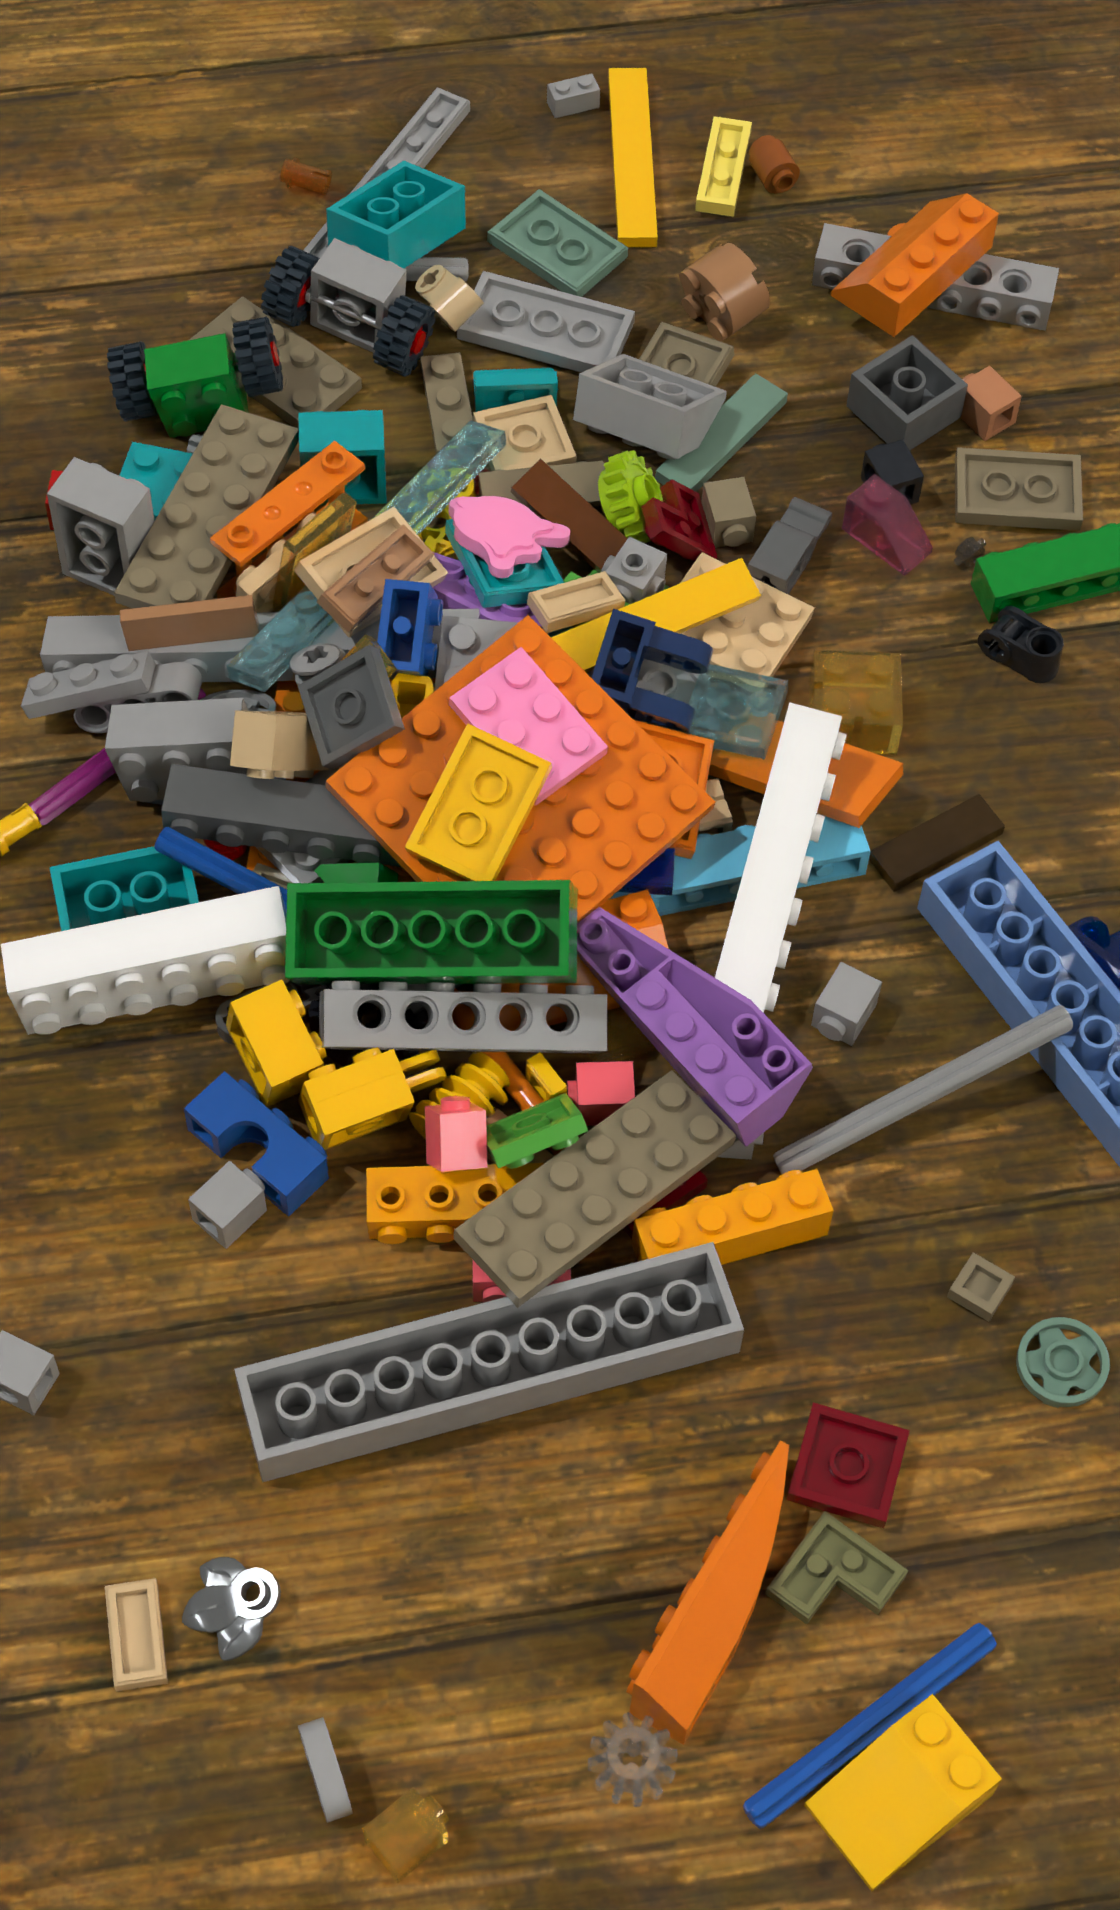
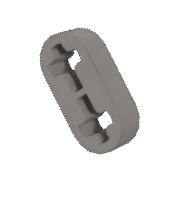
M324 1718L298 1725L303 1748L327 1823L353 1814Z

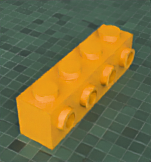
M527 1163L513 1169L507 1168L506 1165L498 1168L496 1164H487V1168L441 1172L432 1166L366 1168L367 1228L369 1239H378L379 1242L384 1244L403 1243L407 1238H426L428 1241L435 1243L453 1241L454 1229L544 1163Z
M818 1169L807 1172L792 1170L780 1175L776 1180L757 1185V1183L750 1182L739 1185L728 1194L713 1198L710 1195L698 1196L688 1201L686 1205L674 1209H651L643 1213L640 1218L634 1220L632 1247L639 1262L714 1242L721 1265L826 1236L829 1233L834 1210Z

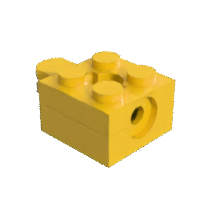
M376 1047L353 1057L354 1064L340 1069H336L335 1064H329L308 1073L309 1080L303 1082L298 1102L312 1138L324 1150L406 1120L415 1103L412 1093L438 1084L447 1078L443 1067L434 1068L405 1078V1076L437 1063L440 1060L437 1050H429L399 1062L394 1049L381 1053L380 1048Z

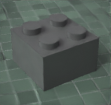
M912 335L851 374L846 406L887 444L903 439L910 451L961 418L968 384Z

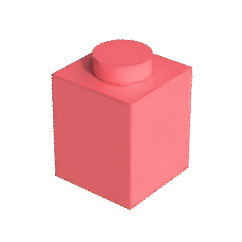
M633 1061L576 1063V1077L574 1081H567V1095L582 1113L586 1126L598 1125L635 1097Z
M464 1096L441 1098V1105L425 1106L426 1163L441 1172L487 1168L486 1110L471 1103L470 1098Z

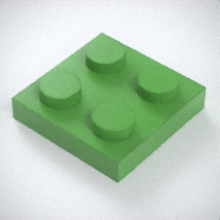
M564 1093L487 1125V1150L498 1168L506 1165L507 1168L513 1169L531 1162L534 1159L533 1154L549 1147L553 1150H559L573 1145L579 1140L578 1135L587 1132L588 1128L582 1113L569 1096Z

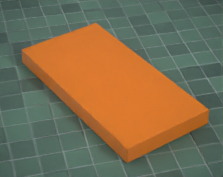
M749 711L712 753L708 775L765 794L784 722ZM844 743L840 760L831 758L827 773L836 775L829 801L820 799L817 813L860 828L903 776V763Z

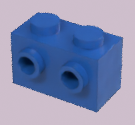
M385 579L377 648L380 649L389 679H394L398 673L428 676V670H435L438 647L436 643H432L434 626H440L442 622L443 600L437 599L438 595L430 583Z

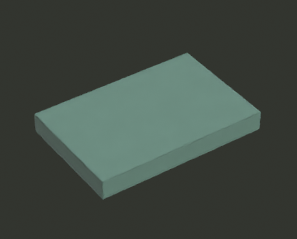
M540 189L487 232V242L560 291L580 297L586 294L628 257L627 246Z

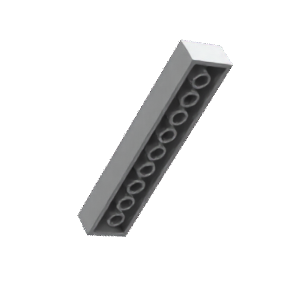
M714 1242L548 1285L518 1308L508 1297H503L243 1366L234 1370L261 1480L265 1482L740 1352L744 1327Z

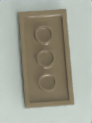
M242 296L190 340L226 333L233 353H235L236 348L233 343L234 335L232 332L233 323L266 317L267 315L263 313L261 308ZM267 316L272 325L276 346L279 350V361L281 362V372L283 375V391L252 397L293 427L299 428L298 413L316 411L335 412L362 389L361 377L278 320Z

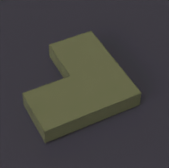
M824 1511L767 1587L765 1595L805 1624H808L835 1586H838L876 1615H879L906 1578L908 1570Z

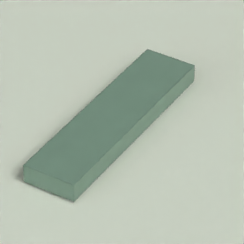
M755 373L721 406L699 448L679 459H667L656 470V481L665 485L673 479L697 492L703 486V483H706L787 403L788 393Z

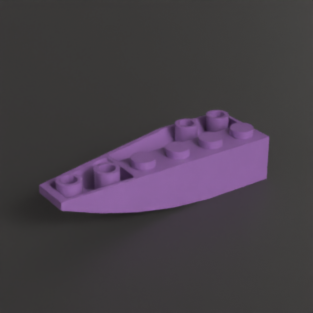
M601 907L596 908L577 924V955L662 1056L708 1107L736 1134V1137L745 1147L784 1116L813 1066L752 1000Z

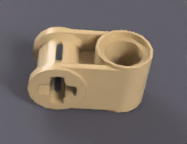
M435 265L427 269L416 282L415 289L418 294L430 303V307L434 308L433 310H435L438 317L454 332L484 304L481 298L463 279L457 278L442 265Z

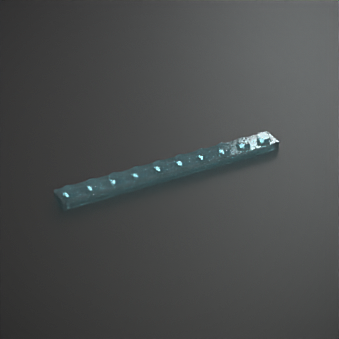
M470 420L373 518L395 507L416 534L419 535L450 501L506 446L505 431ZM307 586L226 665L229 679L266 692L290 667L289 662L292 656L299 650L312 645L335 621L317 603V598Z

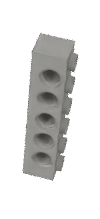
M824 223L815 257L812 285L834 289L891 236ZM984 254L927 308L1045 331L1059 268Z
M332 981V989H324L320 992L319 1037L322 1041V1048L339 1050H369L378 1047L380 1050L394 1049L405 1051L602 1053L607 1051V994H594V986L588 985L566 986V994L548 993V985L539 984L519 985V993H501V984L489 983L473 984V992H454V983H426V991H407V982H379V990H360L359 981ZM362 1003H372L380 1010L381 1021L376 1028H366L359 1022L357 1011ZM409 1004H419L427 1011L428 1021L423 1029H414L406 1022L405 1011ZM458 1004L468 1006L474 1013V1024L469 1030H462L453 1022L452 1012ZM505 1005L515 1007L520 1013L521 1022L515 1031L505 1029L500 1023L499 1013ZM551 1006L560 1007L566 1014L567 1023L561 1032L552 1030L546 1022V1013Z

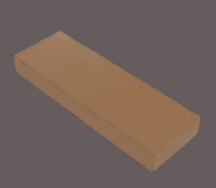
M403 524L323 592L317 603L349 633L382 604L385 579L409 581L432 560L435 554Z
M252 595L120 610V623L128 651L260 636L259 622Z

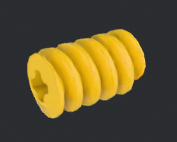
M474 1051L468 1058L469 1063H461L455 1070V1075L447 1076L444 1079L442 1088L433 1089L429 1094V1100H422L416 1106V1113H409L412 1125L425 1140V1106L441 1105V1098L450 1096L469 1097L470 1102L485 1109L486 1117L490 1118L495 1113L489 1101L490 1099L500 1105L507 1103L508 1098L502 1088L510 1085L509 1078L492 1058L480 1051Z

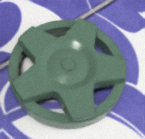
M1054 1317L1036 1323L1025 1333L1018 1347L1016 1366L1024 1386L1035 1397L1043 1401L1044 1404L1057 1408L1074 1407L1092 1400L1101 1391L1109 1374L1110 1358L1103 1340L1088 1325L1071 1318ZM1060 1329L1071 1330L1082 1336L1070 1340L1065 1337ZM1038 1335L1040 1348L1026 1352L1028 1344ZM1096 1353L1100 1361V1374L1089 1365V1361ZM1032 1376L1042 1379L1043 1388L1032 1378ZM1070 1389L1083 1392L1077 1395L1066 1396Z

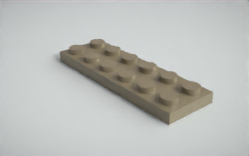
M221 404L114 592L116 603L130 608H142L213 599L233 561L210 543V537L273 489L299 442V428Z
M671 1070L581 1136L576 1143L563 1149L454 1229L453 1239L518 1308L733 1146L736 1134Z

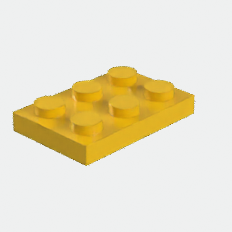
M467 724L405 845L406 851L468 881H495L553 767L552 763L473 725Z

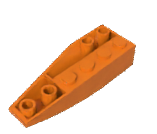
M781 1440L772 1455L763 1452L750 1477L755 1481L746 1496L740 1493L726 1518L730 1523L721 1537L716 1535L711 1541L702 1559L704 1565L696 1578H691L686 1584L677 1602L678 1608L669 1604L655 1629V1633L658 1635L652 1645V1653L643 1649L629 1674V1678L632 1679L626 1693L632 1696L629 1714L683 1745L734 1657L754 1611L771 1556L784 1496L789 1445Z

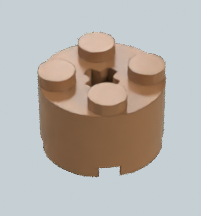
M726 243L723 246L720 244L679 273V279L686 295L681 300L684 310L692 319H697L700 316L707 323L712 337L720 342L736 333L767 310L770 305V297L764 280L757 284L751 274L757 269L754 263L740 248L732 243Z

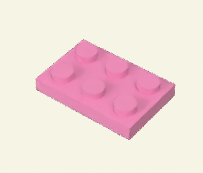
M522 647L452 695L449 699V706L466 725H473L552 763L553 767L534 803L535 806L607 754L608 746Z

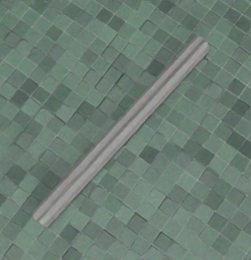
M1058 1005L775 1152L773 1155L774 1161L780 1173L784 1174L792 1170L802 1171L1069 1032L1073 1028L1072 1018L1063 1005Z

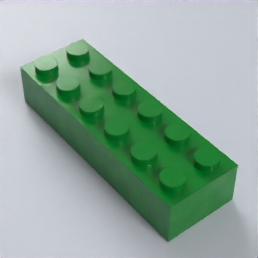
M570 880L287 883L285 978L298 985H332V981H359L360 984H379V982H407V984L577 983L578 889Z

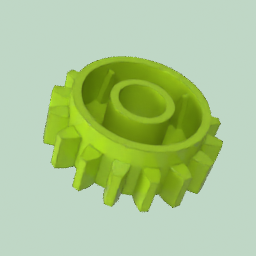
M627 450L609 457V462L604 463L605 470L600 473L598 480L599 497L605 516L614 527L626 538L632 537L646 543L651 540L645 531L646 522L641 506L653 497L662 502L664 501L659 483L653 476V470L651 467L647 469L645 467L644 457H637L635 450L630 452Z

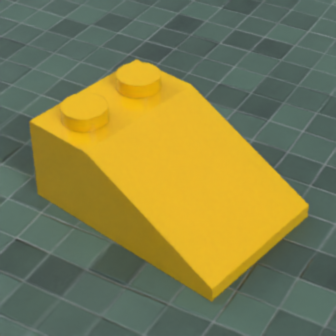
M932 1694L889 1727L808 1799L804 1806L872 1892L993 1796L1002 1778Z

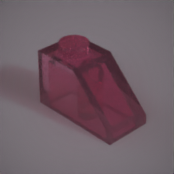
M876 474L847 497L842 529L902 575L908 574L932 553L933 546L907 497Z

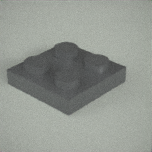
M368 645L298 686L323 767L334 770L350 761L358 753L367 751L405 730L379 648Z

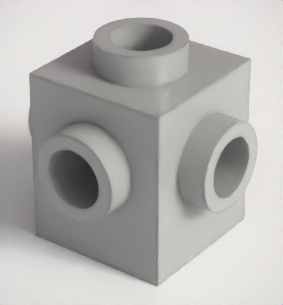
M629 537L616 557L610 555L607 558L601 572L606 571L624 597L625 602L632 604L664 590L667 553Z

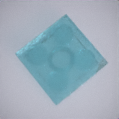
M709 664L708 671L704 674H699L689 701V705L695 709V714L688 734L714 740L713 748L765 759L788 693V680Z

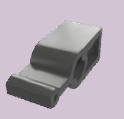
M794 497L781 520H777L773 524L750 560L748 570L751 576L789 595L810 561L817 541L824 530L827 529L832 519V512Z

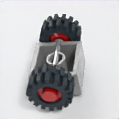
M336 238L333 239L320 258L294 246H288V249L285 248L282 251V256H278L275 260V268L271 267L269 272L271 275L270 279L266 280L264 285L266 291L262 293L261 300L264 301L261 304V309L265 315L295 327L301 324V320L304 321L307 318V311H310V325L373 352L375 364L405 377L406 375L409 376L412 370H415L418 360L424 355V348L428 347V338L433 333V328L431 327L435 323V310L430 306L405 296L406 269Z

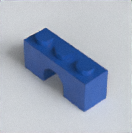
M224 1071L184 1108L187 1129L220 1158L241 1143L252 1142L263 1146L267 1151L252 1166V1172L263 1182L265 1197L289 1217L329 1179L327 1153L315 1139L311 1137L304 1139L293 1130V1124L282 1111L277 1108L270 1110L260 1102L259 1095L248 1082L242 1079L237 1082Z

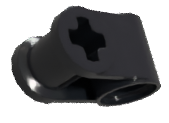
M1014 606L1004 607L999 612L998 621L993 627L982 631L978 637V645L987 657L1004 664L1023 675L1029 681L1035 683L1049 682L1058 673L1064 646L1061 634L1055 629L1047 627L1031 618L1019 608Z

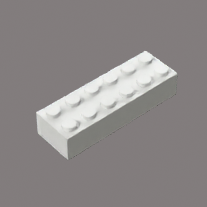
M275 886L1 944L7 994L28 1035L34 1033L47 1035L59 1031L62 1027L81 1023L95 1025L102 1023L107 1018L124 1014L143 1015L150 1012L153 1008L172 1004L178 1006L190 1005L200 998L214 995L233 996L241 993L244 989L262 985L268 986L283 979L284 983H287L289 981L285 978L287 911L280 888Z

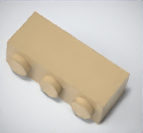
M235 710L230 766L247 768V777L274 779V777L294 779V777L313 778L314 770H329V768L322 766L306 713Z

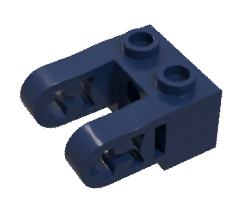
M613 609L591 678L632 719L689 733L695 709L680 700L636 687L637 678L644 659L686 672L704 674L708 671L714 649L701 640L657 627L654 621Z

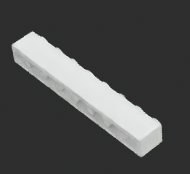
M790 702L715 975L716 979L752 1000L763 1013L764 1010L773 1012L780 988V985L772 983L775 967L785 969L792 942L783 940L787 924L792 926L797 924L803 900L794 898L798 882L807 884L814 858L805 856L809 840L817 843L819 841L825 816L816 813L820 799L826 801L830 799L836 775L827 773L831 758L840 760L847 735L838 732L842 716Z

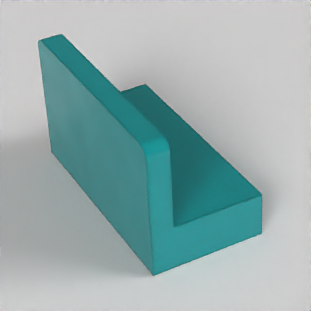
M553 368L476 370L473 372L475 412L548 395L553 396L557 406L558 380L557 371H554Z

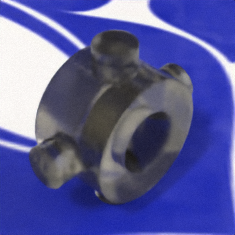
M974 537L965 539L955 551V564L960 566L963 563L966 567L975 565L976 558L983 557L985 554L984 546L987 545L985 540L981 538L977 541Z

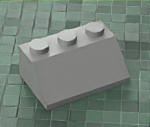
M621 354L579 374L573 420L588 425V429L601 434L610 433L622 438L625 444L645 446L653 449L662 458L679 459L699 448L726 399L727 391Z

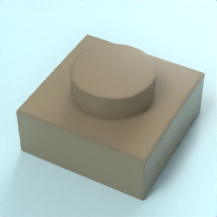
M973 1252L950 1287L947 1297L989 1322L1013 1285L1015 1276Z

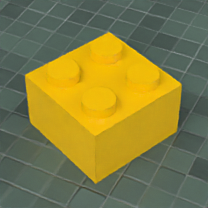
M283 979L230 1002L226 1021V1028L266 1107H270L300 1093L303 1082L309 1080L308 1073L324 1065L322 1059L327 1056L325 1048H322V1041L315 1031L309 1033L301 1018L306 1015V1011L300 996L295 989L288 992Z

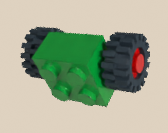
M266 316L233 323L232 332L234 335L233 343L236 348L235 353H233L226 333L146 349L142 341L108 348L107 359L109 362L107 367L110 372L109 380L113 387V397L116 398V407L120 410L121 418L127 422L159 414L169 438L190 436L207 430L221 404L249 413L247 394L248 397L283 391L280 355L269 318Z

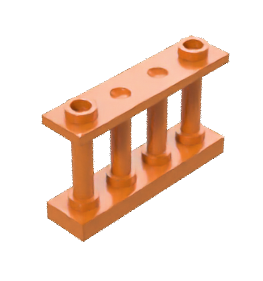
M333 441L210 537V543L235 563L236 576L217 590V599L236 597V581L241 573L251 565L258 567L267 559V553L272 546L281 539L289 540L297 533V528L283 538L285 532L297 523L299 526L306 516L314 513V509L327 499L328 503L315 514L317 515L326 506L330 505L341 515L337 539L368 522V518L345 500L344 487L365 470V464L339 443ZM267 547V551L252 562V558Z

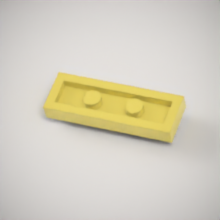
M714 116L695 211L734 217L752 122Z

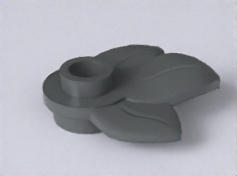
M218 1557L200 1566V1576L206 1587L196 1592L189 1599L183 1612L182 1623L196 1631L217 1632L220 1657L224 1661H230L244 1655L259 1642L262 1636L263 1620L273 1613L278 1606L281 1590L278 1580L269 1571L257 1567L246 1569L235 1558ZM258 1584L260 1587L259 1597L252 1602H248L246 1598L247 1590L252 1585Z

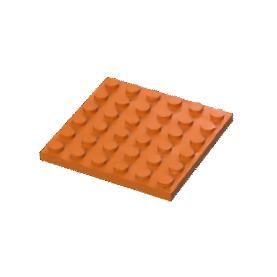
M527 615L402 717L405 730L367 751L358 753L326 780V789L416 882L468 881L407 852L405 845L467 726L449 706L450 697L522 647L605 742L608 750L607 754L542 802L536 806L533 805L495 881L570 880L578 889V924L596 908L603 905L713 810L715 801Z

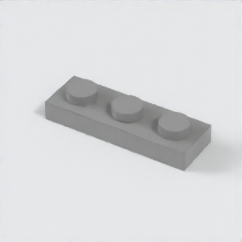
M145 651L132 655L122 654L114 659L93 664L83 663L75 668L54 673L44 672L29 678L21 707L28 719L146 693L149 692L156 663L150 652Z

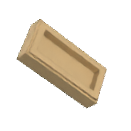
M606 571L530 592L528 593L527 605L545 632L549 633L594 620L611 613L613 609L623 608L625 599Z
M156 1578L105 1586L113 1681L116 1692L168 1684Z

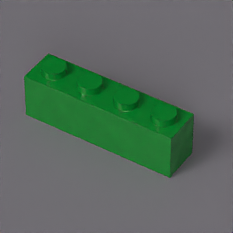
M1109 523L1098 529L1082 533H1069L1061 538L1041 543L1032 542L1021 548L1004 552H991L983 557L976 558L971 586L988 622L998 621L999 612L1006 606H1014L1029 614L1120 591V523Z

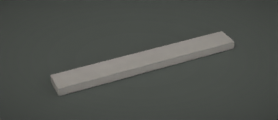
M437 87L351 193L402 161H407L424 169L470 112V101ZM327 222L303 251L319 258L328 248Z

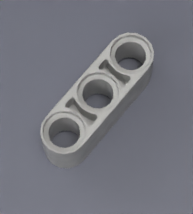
M186 662L155 665L149 692L76 708L74 712L75 722L87 732L105 733L108 731L112 705L198 700L202 684V674L195 666Z

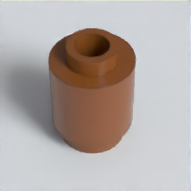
M771 135L762 136L753 142L749 149V162L765 189L774 194L790 190L799 178L800 169L784 143Z

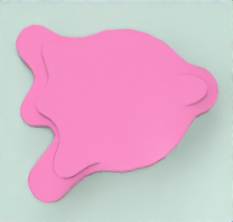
M463 496L454 498L449 503L448 513L453 519L455 540L459 545L482 558L487 563L489 572L496 578H508L513 573L515 565L537 563L541 559V546L562 548L569 543L570 529L567 526L541 519L528 507L515 500L497 496Z

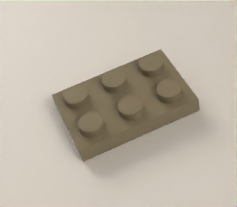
M957 447L955 454V523L1080 531L1083 522L1081 455Z

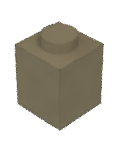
M739 477L703 483L702 505L715 548L724 546L735 547L743 543L753 542L756 513L745 478Z

